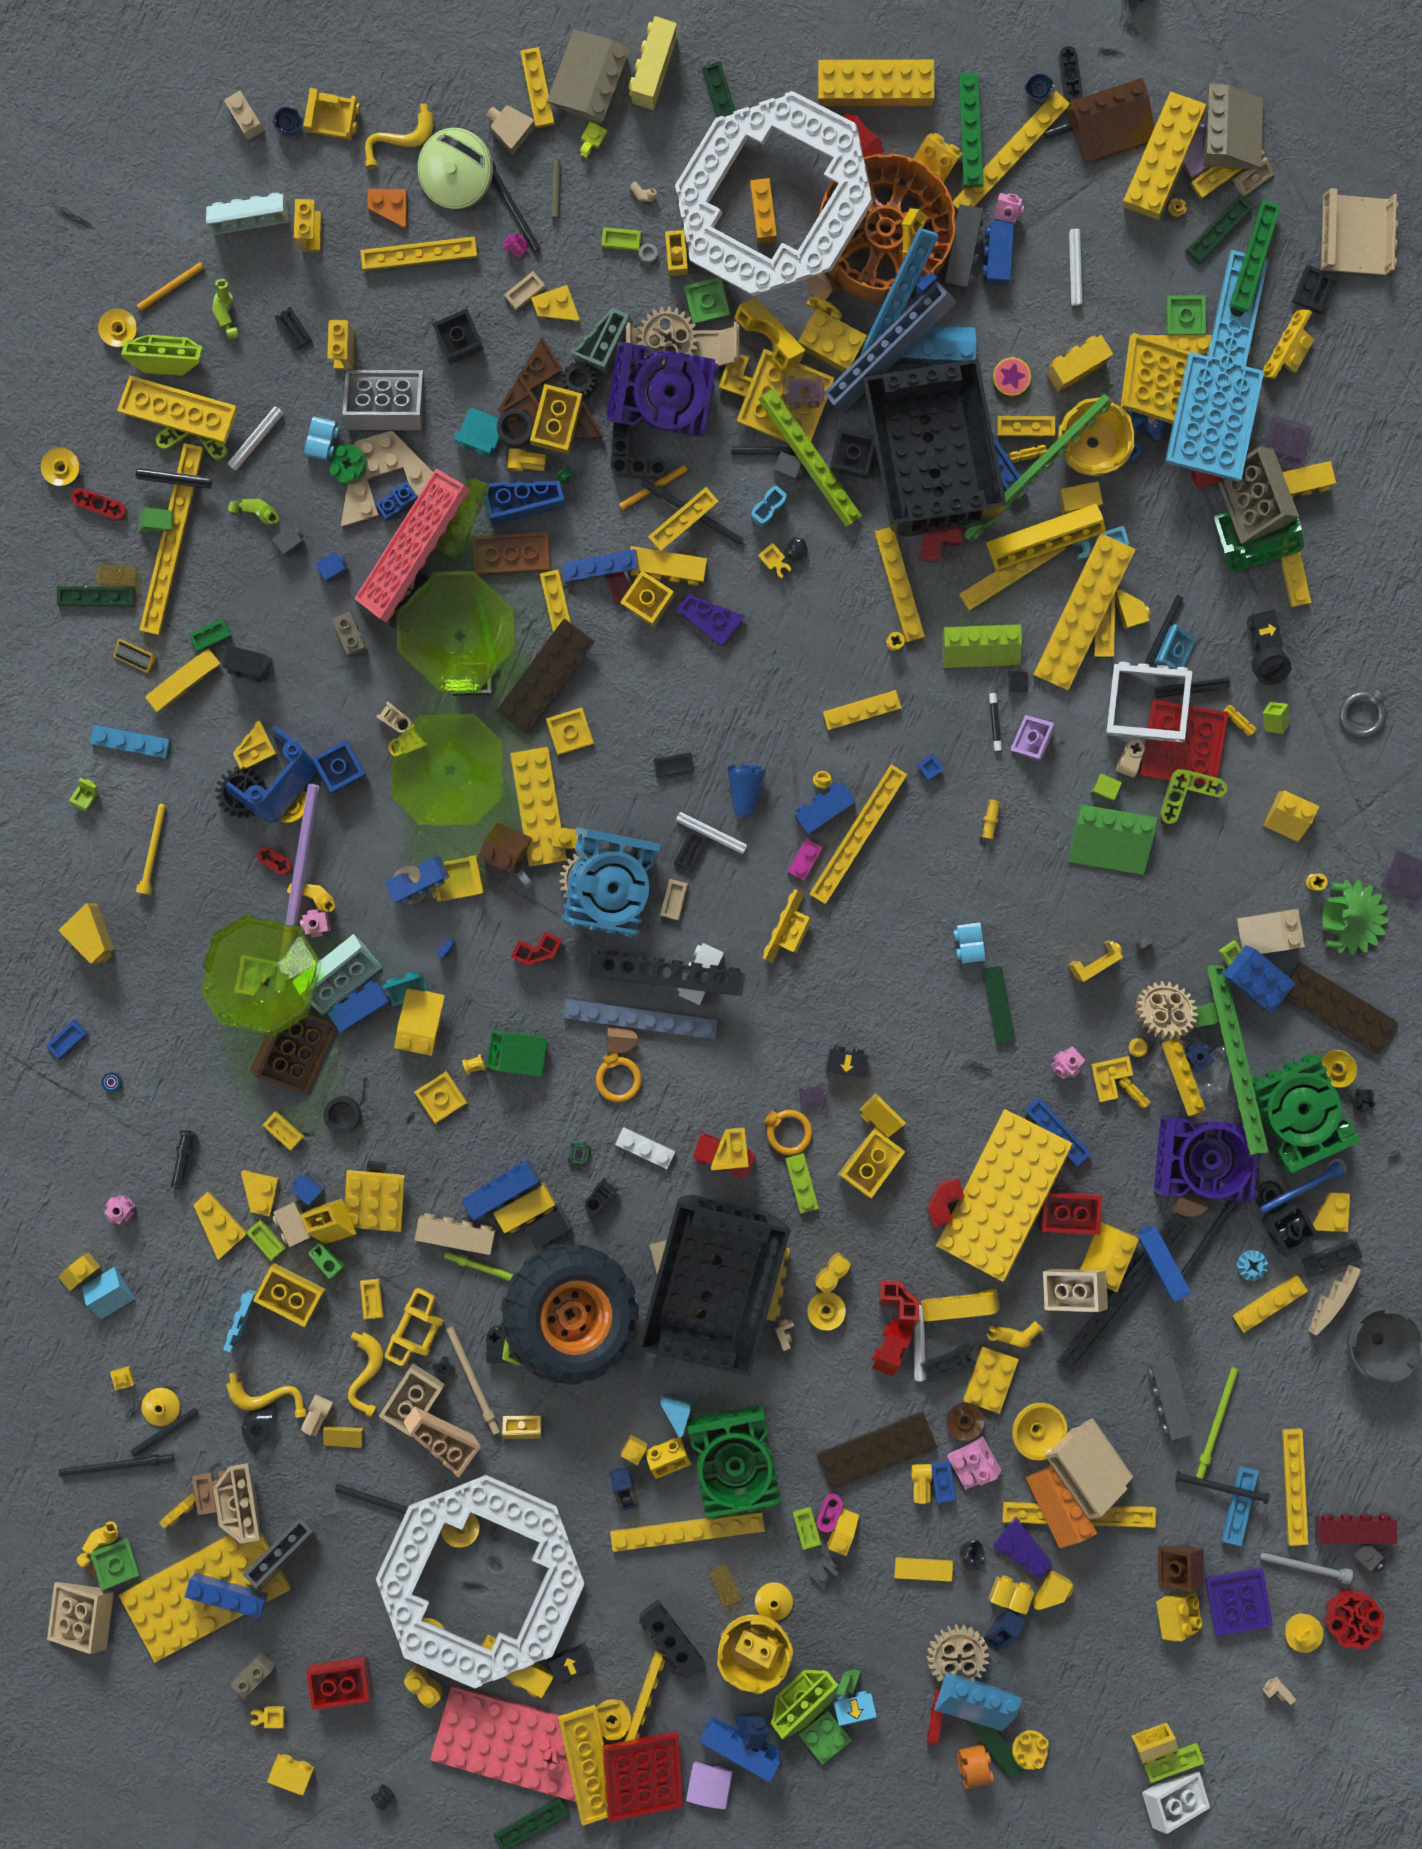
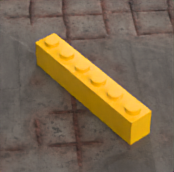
M1096 503L986 542L995 571L1097 536L1100 533H1105L1106 529L1104 519Z

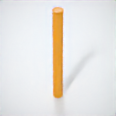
M199 262L137 304V307L140 311H143L205 268Z
M682 465L652 484L662 487L688 470L685 465ZM644 488L619 503V506L623 511L652 492Z

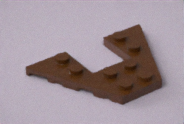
M541 337L528 362L524 365L514 385L507 393L505 400L498 408L500 415L509 409L523 410L530 416L533 427L539 403L532 390L563 372V368L543 337ZM582 402L573 440L603 437V433L584 402ZM513 417L507 420L506 425L516 440L526 434V423L521 418Z

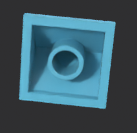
M1172 625L1161 644L1154 663L1168 666L1169 669L1177 670V667H1185L1196 638L1178 625Z
M116 1266L82 1286L86 1306L100 1319L135 1299Z
M664 1394L661 1396V1406L680 1438L683 1436L690 1413V1402Z

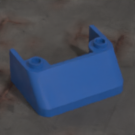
M276 726L273 728V737L284 745L282 753L290 763L267 791L261 786L253 785L243 793L229 781L226 784L227 793L267 823L279 821L317 774V767L313 759L299 743Z

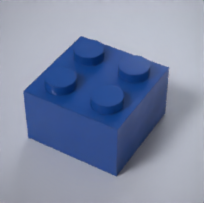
M347 740L312 758L331 793H336L368 776L351 743Z

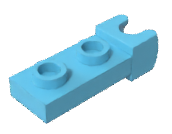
M1124 526L1102 533L1123 544L1129 545ZM1099 535L1072 544L1073 546L1083 547V553L1076 557L1077 560L1090 556Z

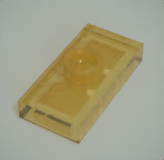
M97 564V584L136 587L137 567Z
M727 1563L709 1570V1574L724 1607L741 1600L740 1593Z

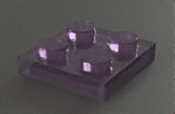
M1396 851L1381 886L1417 902L1422 892V861L1401 851Z

